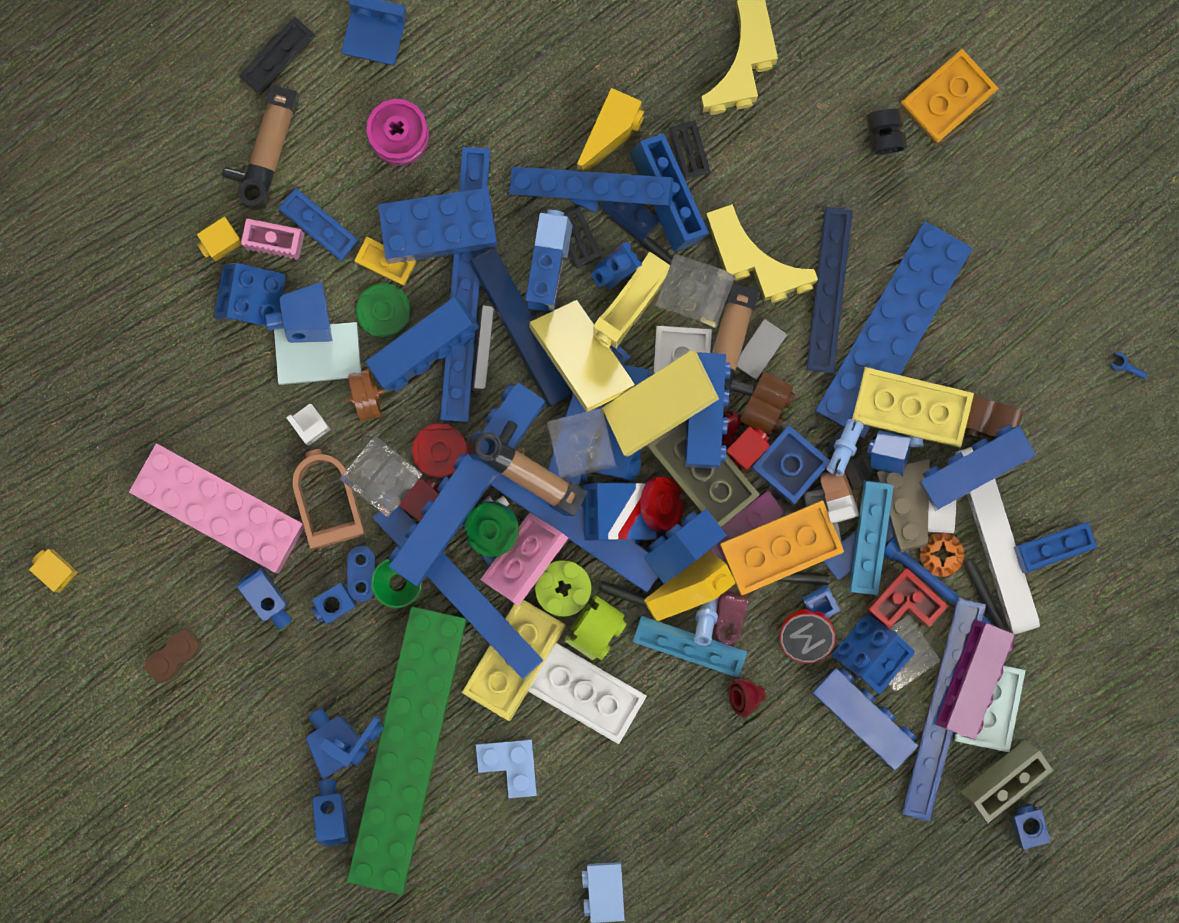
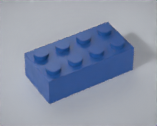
M488 188L378 204L385 256L389 264L498 248Z

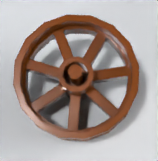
M369 369L357 374H348L351 392L350 397L345 398L346 403L352 402V405L356 407L360 422L368 421L371 418H380L381 410L378 399H380V394H384L383 388L378 389L377 386H374Z

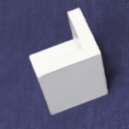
M312 404L307 405L294 416L290 414L286 417L308 446L331 430Z

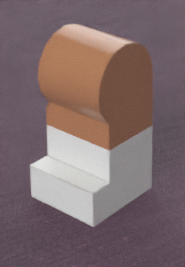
M835 469L833 474L829 471L820 474L831 523L859 516L847 475L844 473L843 476H836L837 469Z

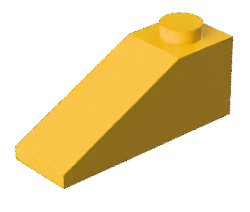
M708 550L699 559L644 599V602L653 619L660 621L715 600L736 584L726 563Z

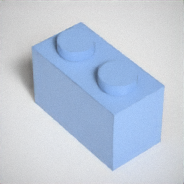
M548 210L547 214L540 213L535 246L562 250L563 257L567 258L573 225L568 217L564 216V212Z
M621 862L587 864V871H582L583 888H589V899H584L585 916H590L591 923L625 921Z

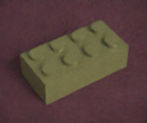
M684 421L645 447L671 479L675 481L699 513L707 509L719 526L722 527L758 498L760 494L727 454L725 462H721L718 469L684 467L686 421Z

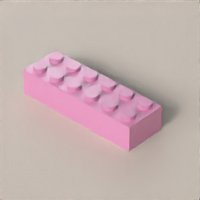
M155 444L129 493L278 574L304 530L303 523L159 444Z

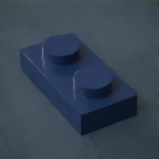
M603 201L600 205V208L641 242L660 222L658 218L641 204Z

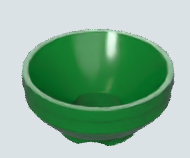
M389 559L384 560L376 567L372 575L371 585L375 597L382 604L392 608H403L410 605L419 596L422 583L418 587L406 579L404 590L399 592L392 590L390 580L393 576L400 574L389 567L392 561Z

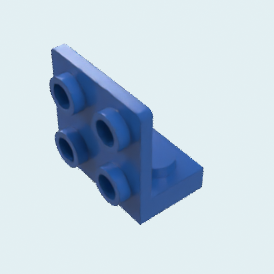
M350 0L351 14L342 53L394 66L407 18L405 6L382 0Z
M239 263L223 264L214 318L219 320H238L267 327L266 314L280 312L279 298L283 294L285 274Z
M865 614L832 653V657L858 675L880 695L914 655L915 651L898 634L869 614Z
M379 716L373 718L351 752L348 750L350 745L339 737H334L333 739L325 738L319 748L346 767H351L353 764L359 765L368 752L364 749L368 741H375L384 729L380 725L383 719Z

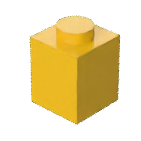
M226 217L221 218L197 234L201 240L197 244L206 258L211 256L215 261L242 245L241 239Z
M48 549L46 552L44 550L40 551L33 558L32 563L34 565L29 569L56 593H60L78 573L58 553L51 549Z

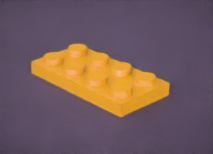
M823 500L719 543L740 595L747 594L844 552Z

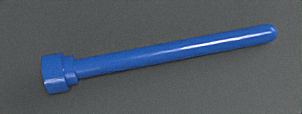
M894 536L885 544V558L894 561L898 560L954 607L956 606L957 599L961 597L906 552L899 553ZM983 616L982 622L991 625V622Z

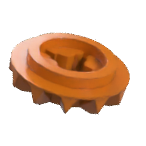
M940 532L930 535L928 537V544L920 548V560L923 567L931 574L939 577L954 574L962 566L965 556L962 543L954 535ZM942 542L945 551L954 554V556L945 558L943 567H941L942 562H940V558L931 555V553L940 551Z

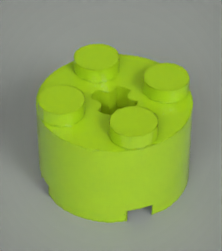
M556 561L549 564L537 580L535 585L536 597L540 605L548 613L558 617H570L582 611L587 605L591 596V582L585 570L578 564L571 561ZM564 581L565 585H571V589L568 590V596L563 597L562 593L557 594L555 590L559 588V582Z
M595 595L592 599L596 603L593 606L588 603L570 628L574 631L572 638L567 635L565 642L591 660L596 658L602 660L611 648L608 643L614 635L618 637L627 623L623 620L624 614Z

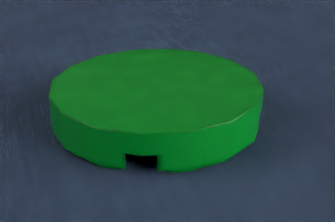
M379 283L370 286L362 292L356 306V315L364 331L373 337L385 339L394 337L405 329L410 321L411 307L409 299L401 289L387 283Z
M487 501L475 506L465 522V531L467 530L469 545L477 553L485 557L501 556L508 553L516 545L519 536L518 522L514 513L507 506L499 502Z

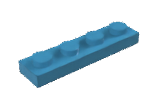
M864 480L848 590L850 592L878 595L893 484Z
M641 616L633 639L634 643L737 678L747 655V651L712 640L711 644L707 646L698 645L694 642V633Z

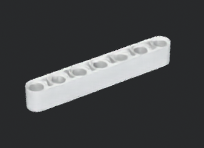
M971 447L956 451L955 455L961 452L963 456H966L973 452ZM994 478L967 493V497L1010 633L1019 634L1039 628L1040 625L1025 574L1021 571L1013 548L1016 546Z

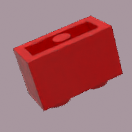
M749 427L729 447L726 454L738 469L745 473L770 447L767 443L769 437L758 427L755 430Z

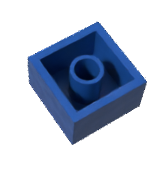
M788 425L750 470L787 502L794 505L829 465L830 460Z
M707 509L698 516L695 512H692L681 521L684 525L682 528L677 524L665 533L668 537L667 540L662 536L649 546L653 551L646 555L644 559L664 584L727 536Z

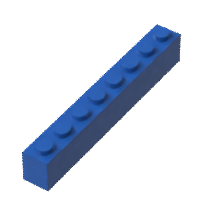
M519 382L514 387L509 385L501 397L504 402L498 410L493 408L485 420L488 425L482 432H491L499 437L509 420L514 421L518 427L508 443L513 449L516 448L546 404L545 400ZM483 439L480 443V450L483 454H486L489 445ZM462 453L453 465L456 471L449 479L446 476L437 488L440 494L434 502L432 500L427 502L421 511V514L424 515L418 525L416 523L411 525L405 534V537L408 538L402 548L397 546L389 557V560L392 561L389 567L418 587L498 473V471L485 463L472 459L469 454L465 456Z
M499 472L490 483V486L562 532L570 541L646 593L658 577L644 559L653 550L650 548L647 552L639 546L640 540L585 541L584 502H582L575 516H564L549 507L550 504Z

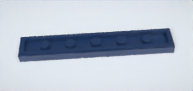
M825 207L817 270L818 280L815 287L806 371L834 374L853 210Z
M493 248L469 261L542 397L546 401L547 406L550 407L572 395V390L529 328L530 322L534 319L496 249Z

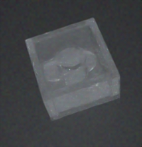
M674 254L655 306L716 328L735 276L720 268Z
M602 408L547 422L559 475L563 480L617 467Z
M374 436L340 480L385 516L389 517L423 474L382 440Z

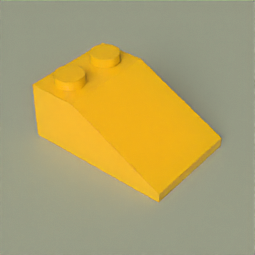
M611 88L577 163L578 171L588 172L628 140L633 131H639L644 119V111L641 110L642 101Z

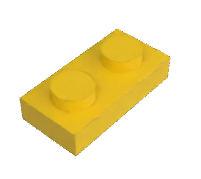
M366 237L354 261L404 287L417 263L416 260L389 264L386 260L384 245L369 237Z

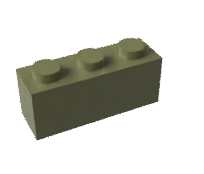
M1024 740L964 788L961 794L973 811L989 823L1049 775L1053 769L1040 750Z

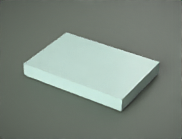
M357 322L330 324L333 339L330 342L290 343L287 341L284 328L274 330L278 384L348 379V374L361 373Z
M1003 666V675L995 686L993 702L986 710L981 732L977 734L975 740L955 733L953 741L1010 752L1026 670Z

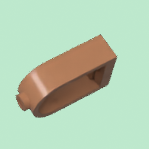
M321 449L306 452V459L298 465L294 472L293 490L310 549L315 550L366 535L350 475L345 466L337 459L323 455ZM319 462H328L334 464L342 475L354 521L314 533L302 492L301 481L305 471L310 466Z

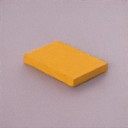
M961 49L906 97L900 105L929 137L938 144L999 88L970 56Z

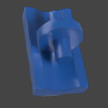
M626 242L595 266L596 270L591 273V276L598 287L606 285L608 290H611L640 268L642 263L637 259V255L631 252L630 244Z

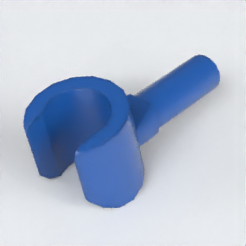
M1116 353L1114 355L1124 362L1122 366L1110 363L1114 371L1125 370L1144 380L1146 379L1148 373L1128 363L1123 353Z

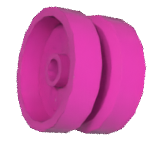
M391 99L382 102L373 109L367 121L366 132L373 151L381 160L390 165L404 166L414 163L424 154L428 147L430 134L424 114L416 105L407 100ZM397 130L403 131V134L401 135L398 133L394 135L395 131Z

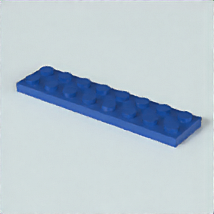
M924 221L815 412L845 428L846 421L853 418L865 367L896 375L901 374L973 249L972 247ZM863 425L864 428L859 435L860 438L863 439L870 426Z

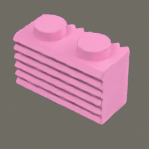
M246 219L241 243L247 250L251 249L253 252L257 250L258 253L262 251L264 254L266 252L269 255L273 253L274 256L278 254L280 257L284 256L286 258L289 256L290 259L295 258L297 260L300 258L304 233L301 229Z

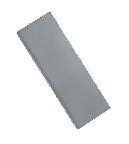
M482 306L479 309L478 326L480 328L477 329L471 387L473 391H482L486 386L493 318L492 306Z

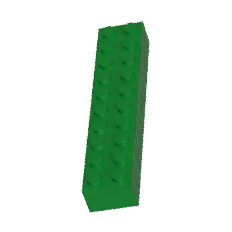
M411 606L383 726L384 729L382 730L348 876V883L403 895L405 892L467 619Z

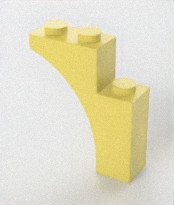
M737 0L736 11L740 30L738 53L723 80L701 97L703 113L709 112L710 115L725 112L726 108L736 106L737 109H745L753 106L752 102L757 101L758 94L752 69H756L757 72L770 70L773 68L772 65H776L778 59L765 0Z
M733 204L706 213L705 218L727 279L734 277L735 281L749 277V272L753 271L763 300L767 301L770 299L772 303L786 299L787 293L797 291L798 294H802L813 289L812 285L816 284L818 280L815 270L787 266L763 253L746 235L737 218Z
M649 252L642 262V266L637 269L618 297L594 324L593 333L596 337L595 340L607 349L610 346L617 349L632 325L637 323L668 278L673 267Z

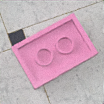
M529 513L519 526V536L516 545L508 553L498 556L480 580L519 606L560 551L568 537L532 513Z

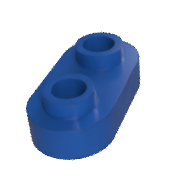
M365 546L353 548L347 557L348 593L354 600L360 602L368 601L374 596L371 580L376 569V557L374 552ZM364 555L366 557L365 564L358 565L356 562L357 556ZM360 582L366 584V591L363 593H359L356 589L357 584Z

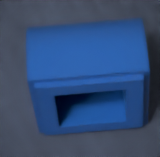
M827 585L801 598L805 608L809 609V611H818L827 617L840 611Z

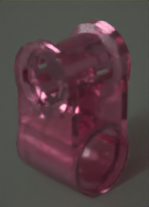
M725 591L720 595L717 610L718 621L715 629L716 639L720 643L732 645L740 639L743 622L747 613L749 595H741L740 593ZM727 625H731V630L736 632V635H732L729 640L725 639L724 633H721V629H725Z

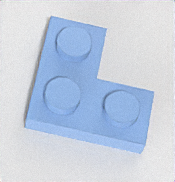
M532 740L476 745L478 773L506 770L509 798L537 796Z

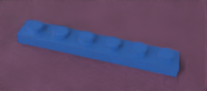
M512 167L509 194L671 206L674 178Z

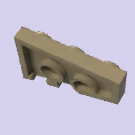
M930 459L907 464L903 476L896 472L879 471L876 473L877 482L894 485L889 521L899 553L924 547L928 544L929 500L919 482L925 479L922 473L930 470Z

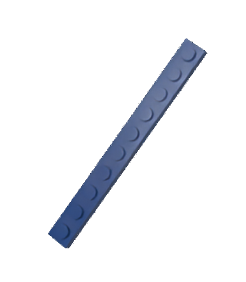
M463 147L459 192L488 188L490 149ZM483 250L454 254L450 299L456 297L461 300L476 323L480 281L469 261L481 255ZM474 331L475 335L470 340L464 343L459 342L452 347L453 351L445 357L441 421L469 423L476 331Z

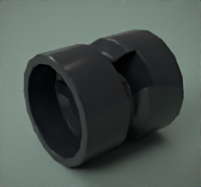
M884 109L866 115L868 131L873 133L870 137L872 154H891L907 149L905 133L900 131V128L904 125L901 109ZM892 132V135L882 136V133Z

